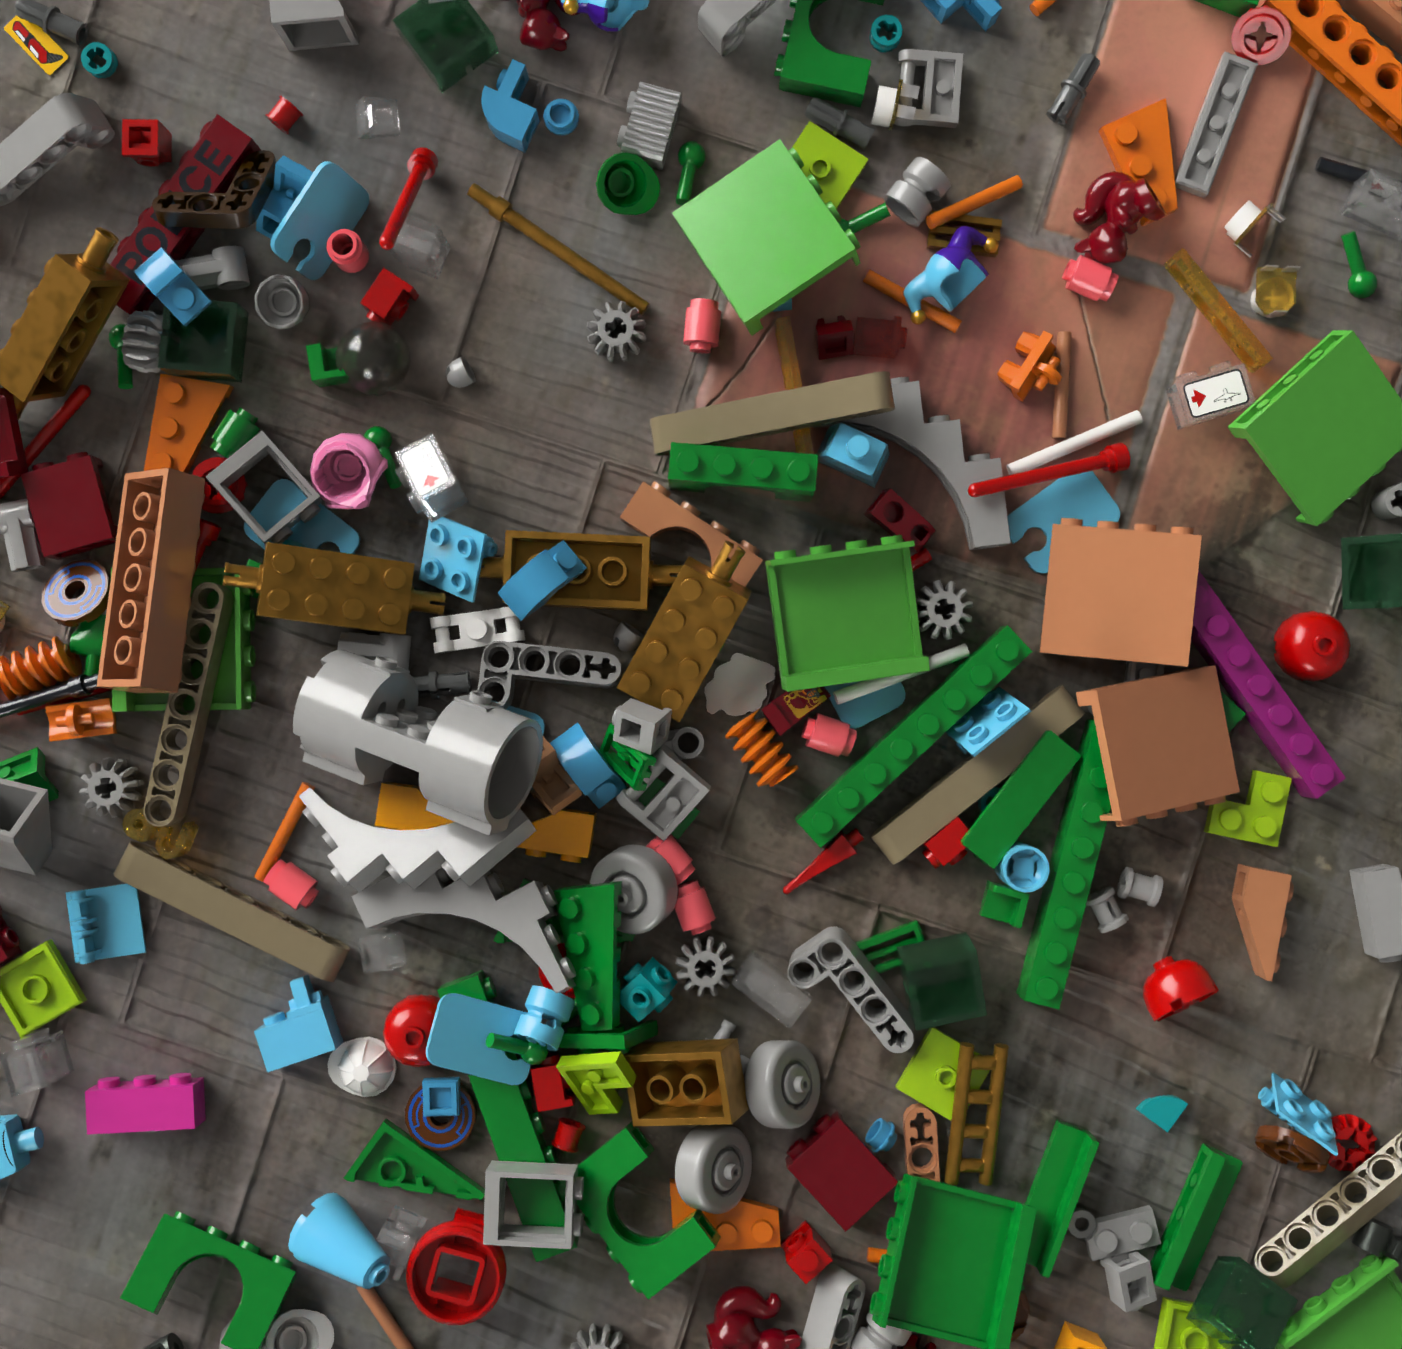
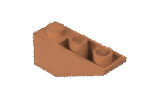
M1238 864L1232 893L1233 905L1255 975L1272 982L1273 974L1278 971L1281 958L1278 952L1280 938L1284 937L1287 930V919L1284 916L1286 905L1291 901L1294 892V885L1291 882L1292 875Z

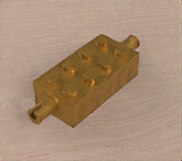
M96 227L95 233L84 253L55 254L54 257L48 260L44 267L45 274L38 287L29 294L27 298L28 305L24 313L12 325L10 330L12 335L6 346L0 350V385L13 394L18 420L21 418L28 402L64 397L130 281V279L106 262L119 239L112 232L102 227Z
M506 530L505 553L503 557L483 558L481 566L485 567L481 568L479 578L502 579L504 586L517 571L545 549L548 551L564 540L587 568L581 575L559 589L543 606L648 611L649 589H652L653 586H672L677 577H671L670 575H678L683 565L654 564V561H651L652 541L647 536Z
M730 541L724 542V546L711 568L688 556L617 686V689L636 698L640 702L661 710L664 708L672 709L671 718L678 722L683 718L752 590L730 579L746 553L744 549L738 546L733 556L728 558L734 546V543Z
M271 542L265 544L263 564H260L259 568L225 562L224 573L239 574L240 577L224 575L222 585L256 589V593H259L256 616L399 635L406 634L408 614L411 611L442 616L445 606L430 604V601L443 603L446 597L445 593L414 590L412 580L415 563Z

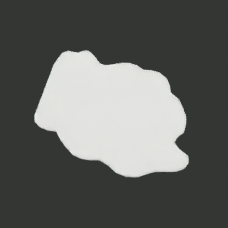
M741 653L733 654L729 662L716 668L714 678L705 686L704 693L707 699V712L715 714L722 709L728 715L740 716L761 708L763 700L767 697L766 684L775 679V667Z

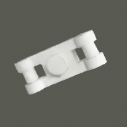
M509 606L429 618L431 629H435L436 642L433 643L435 654L486 647L493 641H525L524 630H520L519 618ZM505 619L506 632L497 633L495 620ZM459 626L460 639L450 640L449 627Z

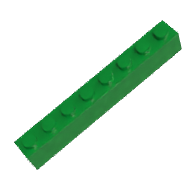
M1008 625L997 629L794 818L795 821L822 848L1032 652L1031 649Z
M1094 720L1085 721L1078 749L1081 758L1073 768L1049 862L1050 873L1043 886L1016 991L1024 1001L1058 1010L1060 1009L1107 821H1100L1099 816L1110 813L1111 809Z
M483 970L445 983L437 990L440 999L448 993H458L495 1004L493 998L497 997L496 988L491 977L485 978ZM505 1051V1055L509 1059H521L520 1054ZM468 1074L499 1161L558 1163L553 1146L546 1145L542 1134L546 1132L543 1117L540 1112H534L530 1099L534 1095L528 1078L522 1084L508 1085ZM506 1178L522 1225L564 1227V1194L566 1190L560 1180ZM579 1236L575 1237L571 1249L577 1248ZM531 1247L536 1262L571 1250Z

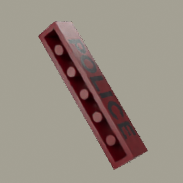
M217 114L213 121H209L203 126L200 132V139L192 150H188L183 154L178 170L171 179H167L161 185L158 196L166 192L227 193L245 157L252 152L261 151V149L251 137ZM153 207L146 208L140 214L138 225L132 234L120 242L117 248V255L110 263L111 266L130 279L116 305L129 315H132L134 311H147L156 299V296L146 287L134 271L160 247L164 248L175 261L184 259L206 228L162 226L157 220Z

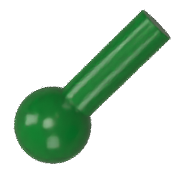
M694 141L684 143L678 151V161L682 166L676 203L680 206L690 201L696 170L704 164L706 157L704 148Z
M883 203L848 221L842 219L838 223L843 231L850 228L853 233H856L891 215L886 204Z
M1356 231L1341 235L1352 274L1348 280V290L1352 296L1364 299L1370 297L1376 291L1378 281L1372 272L1366 270Z
M118 324L110 330L109 342L117 350L118 387L127 390L133 388L132 368L125 365L121 351L124 327L127 324Z
M373 426L365 432L364 437L374 442L382 457L388 460V468L383 473L391 489L398 488L403 484V481L389 450L392 444L391 434L384 427Z
M489 1033L486 1038V1046L488 1048L520 1054L521 1058L531 1065L542 1063L549 1051L547 1044L546 1046H541L538 1042L535 1044L526 1039L521 1040L495 1033Z

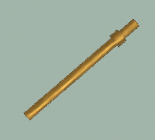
M476 183L472 184L469 188L467 195L489 210L488 214L499 222L506 221L614 297L626 302V305L630 308L636 307L639 310V314L643 315L650 303L513 210L512 204L501 196L494 197Z

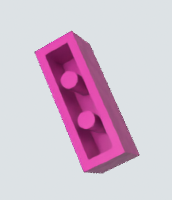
M191 1073L172 1074L169 1076V1079L156 1080V1075H141L134 1077L133 1081L120 1082V1077H105L98 1079L96 1085L85 1091L87 1135L195 1129L206 1120L204 1077L192 1078Z

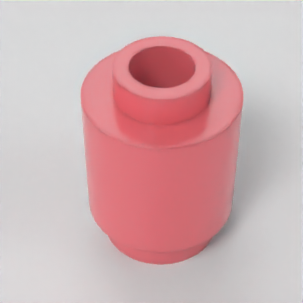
M339 229L328 238L326 245L327 253L339 269L347 273H356L367 265L369 251L357 233L350 229Z
M1080 255L1076 261L1070 259L1062 276V279L1067 281L1066 289L1094 301L1099 299L1107 301L1113 293L1119 278L1118 274L1112 272L1111 267L1083 255Z
M704 298L692 299L690 307L686 309L683 343L690 346L691 352L707 354L711 353V348H716L719 345L722 312L718 310L719 303L715 300Z
M816 713L813 719L807 718L801 737L806 739V747L835 757L840 755L848 757L854 746L857 730L850 728V724Z
M671 834L665 841L656 836L646 845V847L659 853L669 863L675 874L677 886L696 870L691 863L693 859Z
M280 859L268 872L263 883L269 886L268 891L295 910H298L301 906L307 909L319 894V891L315 888L318 881L291 861L286 863Z
M698 879L678 886V896L674 909L682 930H690L692 935L710 930L712 928L710 922L714 921L716 917L704 886L700 887Z

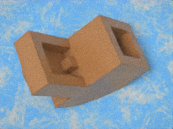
M543 736L541 761L529 793L533 798L537 797L548 811L555 815L582 796V793L572 778L559 765L556 750Z

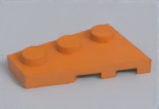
M1166 98L1102 126L1098 132L1116 171L1131 176L1135 181L1145 178L1159 199L1167 216L1174 213L1178 209L1167 103ZM1144 216L1140 220L1142 227L1154 222V220H1149Z
M160 373L144 471L172 468L189 473L201 450V443L210 427L214 426L219 417L217 414L226 398H229L234 387L227 384Z
M670 1178L672 1228H674L696 1209L691 1208L682 1200L678 1193L675 1179ZM742 1197L739 1203L728 1212L712 1214L702 1211L721 1236L718 1244L711 1251L781 1247L779 1211L776 1206Z

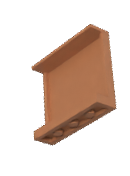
M1061 518L1060 524H1053L1040 653L1188 667L1202 535H1193L1194 528L1171 527V533L1156 532V525L1134 524V530L1119 529V522L1097 521V527L1082 526L1083 520L1075 518Z
M1216 665L1190 668L1076 692L1078 707L1092 706L1112 813L1100 815V821H1115L1117 827L1138 824V817L1146 816V819L1163 818L1168 816L1167 810L1175 808V812L1191 811L1197 809L1198 802L1204 801V805L1226 802V795L1240 792Z

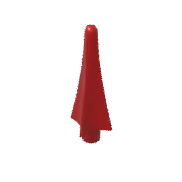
M857 828L846 836L841 830L830 844L797 877L783 888V893H791L821 872L857 854L855 846L865 839Z

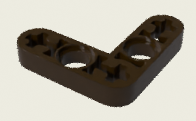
M261 150L247 155L227 193L166 192L157 196L152 202V207L159 224L167 227L241 229L252 225L258 219L274 186L276 164L274 154L270 151Z

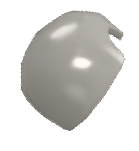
M280 274L270 276L260 283L254 295L255 309L266 325L277 329L293 328L304 320L309 311V296L305 287L291 276Z

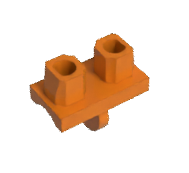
M1024 331L1016 343L1015 350L1017 353L1027 357L1022 366L1006 360L997 373L999 381L1011 389L1014 398L1023 402L1032 387L1038 391H1043L1047 383L1058 385L1062 380L1061 374L1056 371L1061 360L1052 356L1056 350V346L1051 342L1054 338L1052 334L1043 331L1041 336Z
M112 698L45 706L49 720V742L117 733L115 712H112Z

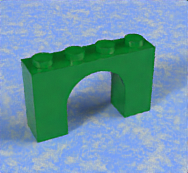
M790 0L789 7L795 8L793 20L786 19L782 42H787L788 44L785 55L778 54L774 76L780 77L779 90L861 108L872 60L830 51L815 39L810 29L809 18L813 11L827 0ZM859 0L882 6L884 4V0Z
M671 442L668 472L669 489L705 493V488L711 486L746 487L774 492L775 499L810 502L816 490L818 455Z
M630 1122L578 1164V1177H584L583 1198L582 1200H577V1205L585 1214L584 1220L589 1229L595 1234L599 1233L607 1244L606 1250L609 1256L616 1263H621L629 1273L628 1279L632 1287L638 1293L643 1292L649 1300L714 1249L721 1236L703 1212L697 1209L670 1231L659 1236H643L631 1231L624 1225L615 1207L617 1184L621 1178L648 1158L655 1150L637 1126H633V1122ZM560 1180L566 1190V1180Z
M176 1211L174 1217L164 1213L120 1299L158 1315L178 1275L185 1267L205 1257L226 1259L238 1269L242 1278L243 1293L239 1307L221 1344L232 1349H262L266 1336L298 1275L296 1271L291 1270L293 1262L275 1254L272 1260L266 1259L258 1255L261 1248L244 1240H241L239 1246L226 1241L228 1234L215 1227L208 1226L206 1231L194 1227L196 1219Z

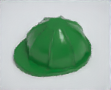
M628 152L614 154L603 163L598 171L596 181L598 197L602 204L613 213L639 215L649 211L657 202L660 192L659 179L648 163L638 155Z

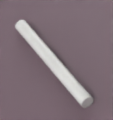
M1138 410L1007 464V471L1009 475L1037 468L1139 425L1143 422L1142 416Z
M963 643L928 656L930 671L969 657L970 653L967 645ZM926 672L865 680L834 691L833 695L837 705Z

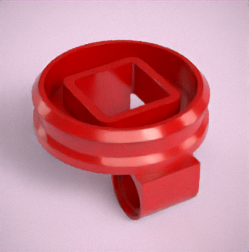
M457 1208L453 1221L438 1224L428 1230L420 1238L409 1258L406 1269V1283L411 1299L424 1315L436 1322L446 1325H465L475 1322L490 1312L501 1296L507 1276L506 1257L501 1246L483 1245L484 1214ZM442 1252L479 1262L473 1286L440 1276L436 1283H434Z

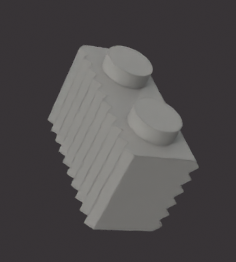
M639 82L637 92L631 91L628 98L626 112L631 114L627 126L621 125L617 146L621 147V153L636 154L646 161L651 168L663 170L682 103L681 92Z

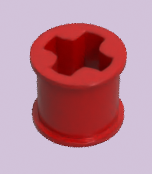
M279 96V101L268 114H265V117L288 135V131L303 114L291 102Z
M560 1117L558 1120L559 1125L554 1139L551 1140V1144L560 1150L576 1153L578 1152L577 1147L582 1132L586 1127L576 1120Z

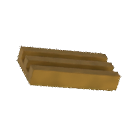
M962 215L946 223L991 229L992 232H979L987 238L992 237L998 242L1000 241L1001 219ZM938 226L932 230L929 228L926 249L941 250L946 248L950 241L935 239V235L953 236L957 228ZM972 245L971 252L978 256L996 258L999 248L994 253H989L984 250L983 246Z

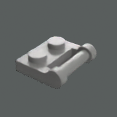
M903 49L899 51L898 65L901 66L898 104L912 107L913 98L900 96L902 83L914 85L915 67L924 66L925 77L922 109L915 110L914 120L896 117V109L894 111V124L898 126L924 125L956 128L959 121L963 53Z
M662 745L655 752L657 759L655 766H648L652 771L650 778L643 779L647 783L646 789L665 768L669 769L674 775L646 806L638 800L645 791H635L631 786L628 789H623L616 796V799L624 809L665 841L710 791L711 785L678 759L677 755L670 748Z

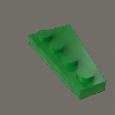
M622 881L563 887L554 891L558 902L556 905L566 954L576 971V976L573 977L576 986L573 989L582 1031L611 1030L620 1025V980L617 978V963L621 961V947L617 946V928L621 926V911H618V895L622 894Z

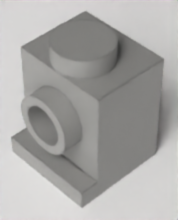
M630 698L623 705H619L614 711L612 717V725H614L613 741L649 755L653 754L668 740L672 709L664 708L661 710Z
M1137 1251L1100 1259V1264L1105 1268L1110 1300L1123 1311H1138L1144 1305L1157 1301L1150 1260Z

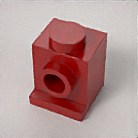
M122 119V156L132 157L138 164L148 167L158 166L162 162H172V134L158 119Z
M383 267L360 304L368 312L365 317L378 327L384 329L386 324L391 326L394 320L399 321L409 307L408 299L411 298L416 301L419 294L413 286Z
M957 816L923 843L926 850L922 854L935 869L940 865L945 866L947 863L951 866L956 864L967 854L966 847L961 844V839L969 829Z
M558 1052L548 1053L542 1063L532 1065L530 1069L538 1112L574 1106L576 1095L573 1091H568L570 1086L556 1068L561 1058Z
M807 1220L781 1242V1248L785 1251L786 1263L805 1284L810 1282L833 1261L830 1246Z

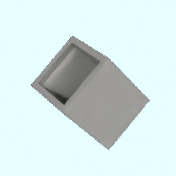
M269 0L271 23L289 51L359 45V38L339 0Z
M0 778V867L37 875L52 853L48 789Z

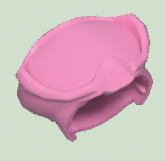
M340 433L324 440L313 454L310 468L312 487L325 501L327 508L344 510L366 508L370 504L378 479L388 468V460L382 457L374 442L361 434Z

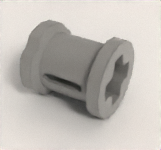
M1126 866L1119 878L1117 895L1123 899L1127 896L1146 901L1148 906L1155 907L1161 897L1163 878L1158 875L1149 877L1134 872L1133 868Z
M1112 886L1102 888L1088 895L1086 906H1091L1099 922L1097 928L1100 933L1115 930L1129 920L1128 915L1121 912L1113 896L1115 890Z

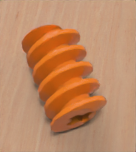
M58 636L52 638V649L45 641L39 642V653L32 646H27L25 648L26 658L19 651H13L11 653L12 663L6 656L2 655L0 656V687L5 696L12 700L17 695H28L30 690L39 691L44 686H53L57 680L65 682L70 676L75 677L82 674V663L79 655L71 653L70 644H64Z
M759 708L733 725L726 733L725 738L737 737L739 739L733 746V750H746V753L741 758V762H754V765L748 772L750 775L762 774L756 783L757 786L769 785L772 787L790 776L799 767L798 765L786 767L792 756L790 753L778 755L784 744L782 741L770 743L776 732L774 729L762 731L768 720L765 717L754 719L760 710Z

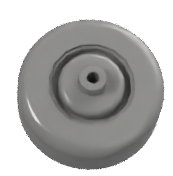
M635 844L619 847L601 859L592 872L590 884L622 881V894L618 895V911H621V926L617 930L627 934L648 932L664 921L676 905L678 886L675 874L669 863L659 853L649 847Z
M770 1040L756 1048L747 1064L744 1080L746 1099L752 1115L759 1123L769 1128L795 1129L801 1127L814 1114L820 1096V1074L813 1054L804 1044L795 1040Z
M726 1124L697 1125L683 1140L676 1158L675 1182L680 1197L688 1206L712 1214L728 1212L739 1203L747 1190L752 1173V1152L746 1136L734 1126Z

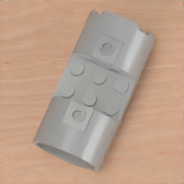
M335 650L320 660L323 667L314 678L307 676L300 690L294 710L293 733L300 736L302 744L299 748L305 751L303 762L361 785L382 781L385 770L393 763L419 772L420 791L424 798L428 800L426 811L489 836L507 830L509 820L517 813L527 798L539 769L543 749V735L541 727L536 720L504 709V705L492 701L491 695L480 691H471L470 695L454 697V700L437 717L435 710L418 706V688L414 678L409 674V670L398 667V661L392 658L376 656L375 660H371L346 650Z

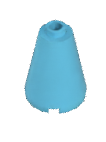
M327 1193L316 1199L311 1204L315 1209L307 1217L301 1214L290 1233L288 1247L294 1254L293 1256L298 1261L365 1289L381 1285L389 1275L390 1258L347 1200L337 1193Z

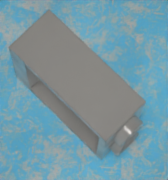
M263 431L258 433L206 476L213 487L264 544L267 542L282 544L293 534L291 530L293 526L301 520L304 523L310 521L321 510L319 508V505L323 502L321 496ZM269 454L307 499L266 532L228 487Z
M492 1160L485 1171L483 1245L571 1249L575 1237L581 1236L583 1226V1214L577 1213V1200H582L584 1191V1177H578V1164ZM506 1178L566 1180L564 1227L504 1224Z

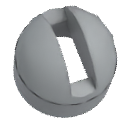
M463 356L452 361L447 366L445 373L450 385L462 388L476 382L474 372Z
M621 621L614 632L613 642L621 651L629 652L634 651L640 645L644 636L630 624Z

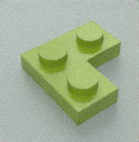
M1252 770L1246 804L1226 800L1223 803L1209 805L1204 832L1278 847L1292 778Z
M621 1051L561 1056L556 1066L589 1115L619 1113L623 1101L614 1088L633 1087L637 1075Z

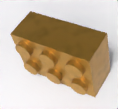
M738 1038L644 1042L636 1045L629 1053L623 1054L637 1075L633 1087L627 1088L633 1126L733 1124L749 1110Z

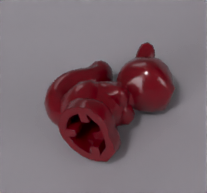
M515 0L519 5V15L525 18L520 29L519 39L521 43L537 50L553 48L556 51H565L567 48L565 41L569 39L570 34L561 27L556 15L547 9L550 0ZM555 0L559 9L565 13L560 0Z
M1113 171L1105 173L1094 180L1086 192L1084 209L1076 208L1073 212V218L1077 224L1089 226L1100 220L1106 212L1107 223L1096 227L1088 238L1076 243L1074 249L1079 253H1085V257L1096 260L1099 263L1109 264L1122 261L1126 257L1128 250L1125 233H1135L1138 230L1137 222L1143 216L1154 221H1158L1166 216L1159 199L1146 179L1142 178L1135 181L1125 173Z
M735 1286L725 1291L717 1301L714 1311V1322L706 1325L710 1349H797L801 1345L802 1338L794 1329L783 1331L771 1328L760 1332L756 1327L754 1318L764 1320L777 1315L782 1306L781 1299L776 1293H771L768 1299H765L760 1292L750 1286Z

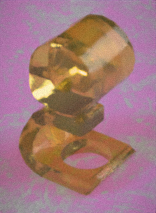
M144 808L133 809L125 815L122 825L126 835L139 842L157 839L155 844L156 850L164 859L186 855L190 851L199 829L194 821L185 822L182 825L176 844L173 846L171 844L173 827H155L149 824L143 814Z

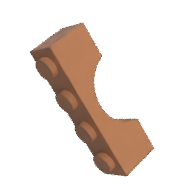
M643 481L621 514V521L643 536L650 537L651 540L664 532L672 530L685 531L695 535L708 549L711 567L725 541L734 543L728 558H731L736 548L740 546L746 553L730 579L746 587L763 559L758 557L760 550L745 540L738 544L728 537L731 531L714 520L709 525L699 518L701 512L685 501L681 505L677 504L669 498L671 492L657 482H653L650 486Z

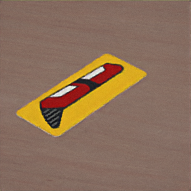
M17 15L4 27V30L48 75H52L69 58L41 27L19 18Z

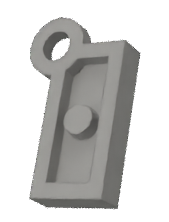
M1150 1205L1099 1218H1094L1092 1213L1084 1208H1077L1074 1210L1068 1226L1072 1235L1077 1238H1085L1088 1254L1092 1261L1161 1244L1154 1212ZM1080 1217L1087 1219V1226L1083 1229L1075 1227V1222Z

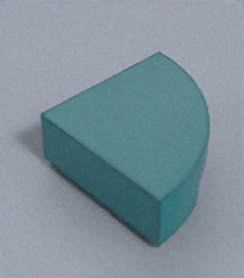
M1162 1095L1145 1099L1136 1109L1168 1133L1188 1106V1103L1174 1095Z

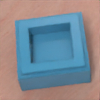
M460 1077L424 1078L422 1080L423 1117L460 1115Z

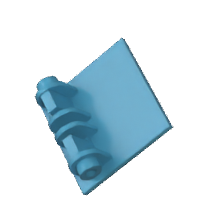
M430 512L419 580L474 603L482 559L489 556L493 557L497 552L498 546L494 543L493 538L488 537L487 534Z
M998 687L988 692L977 705L970 709L946 733L957 742L956 745L964 754L969 752L975 757L1031 712V710L1001 687Z
M128 884L66 892L75 963L87 964L99 959L147 952L138 889Z
M1272 1072V1087L1270 1089L1264 1087L1258 1094L1261 1105L1276 1116L1278 1115L1282 1121L1287 1120V1124L1299 1133L1313 1139L1337 1156L1336 1134L1333 1129L1332 1115L1329 1109L1318 1100L1312 1101L1305 1096L1301 1089L1290 1079L1284 1080Z

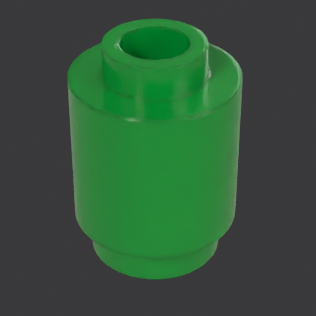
M240 407L236 413L229 409L211 437L214 441L210 448L229 458L258 434L261 429L255 425L258 418Z

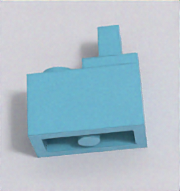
M308 975L290 981L294 999L288 1001L290 1010L286 1013L287 1017H285L284 1011L264 1018V1024L254 1031L267 1073L336 1050L343 1043L328 995L323 997L321 990L314 992Z

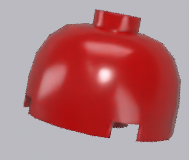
M1307 611L1293 614L1281 623L1274 635V641H1276L1275 661L1284 673L1296 680L1314 682L1330 678L1343 668L1349 658L1351 644L1348 632L1339 620L1327 613Z
M1172 956L1161 959L1152 965L1155 971L1146 978L1143 986V998L1154 1022L1180 1013L1194 1003L1202 1002L1219 992L1211 975L1202 965L1189 959L1174 961Z
M409 995L397 1002L387 1015L383 1030L385 1046L391 1056L401 1064L415 1068L432 1065L426 1057V1046L437 1004L440 1000L437 996Z

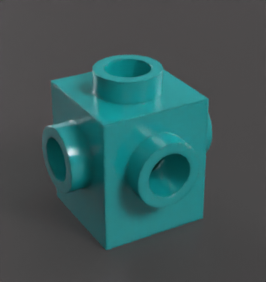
M654 957L649 959L643 966L637 962L623 976L626 982L620 988V1004L640 1022L653 1010L660 1013L672 1001L673 997L670 995V992L677 984V981L672 977L670 971Z

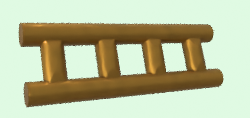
M969 1042L960 1043L944 1180L947 1184H959L960 1173H979L978 1182L986 1186L993 1184L1009 1046L1006 1044H994L993 1055H974V1044ZM972 1069L991 1070L989 1090L970 1089ZM968 1104H987L985 1124H966ZM964 1138L983 1139L981 1158H962Z

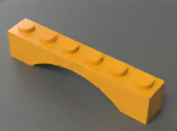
M389 781L381 783L375 826L393 830L430 829L453 823L454 821L426 811L428 800L422 795L419 786ZM563 808L555 815L550 814L547 817L533 821L531 823L537 831L517 848H524L525 855L546 857L547 852L561 854L560 860L581 863L582 857L589 858L591 855L597 813Z

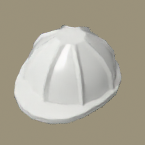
M370 1036L355 1038L342 1043L330 1054L327 1064L328 1074L337 1086L361 1097L376 1096L385 1091L394 1080L397 1070L396 1059L391 1056L385 1043L380 1039Z
M291 1309L281 1314L273 1322L266 1336V1349H331L334 1343V1329L331 1321L322 1313L306 1309Z

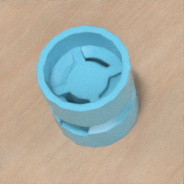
M1018 841L1012 845L995 867V872L998 878L1016 891L1027 893L1034 892L1045 884L1050 868L1044 853L1029 844Z
M532 985L524 1005L528 1012L520 1016L513 1035L521 1040L526 1039L535 1044L538 1042L541 1046H546L547 1044L548 1050L557 1051L564 1034L561 1024L569 1021L575 1001L562 993H555L552 989ZM542 1018L547 1020L546 1024L541 1023Z

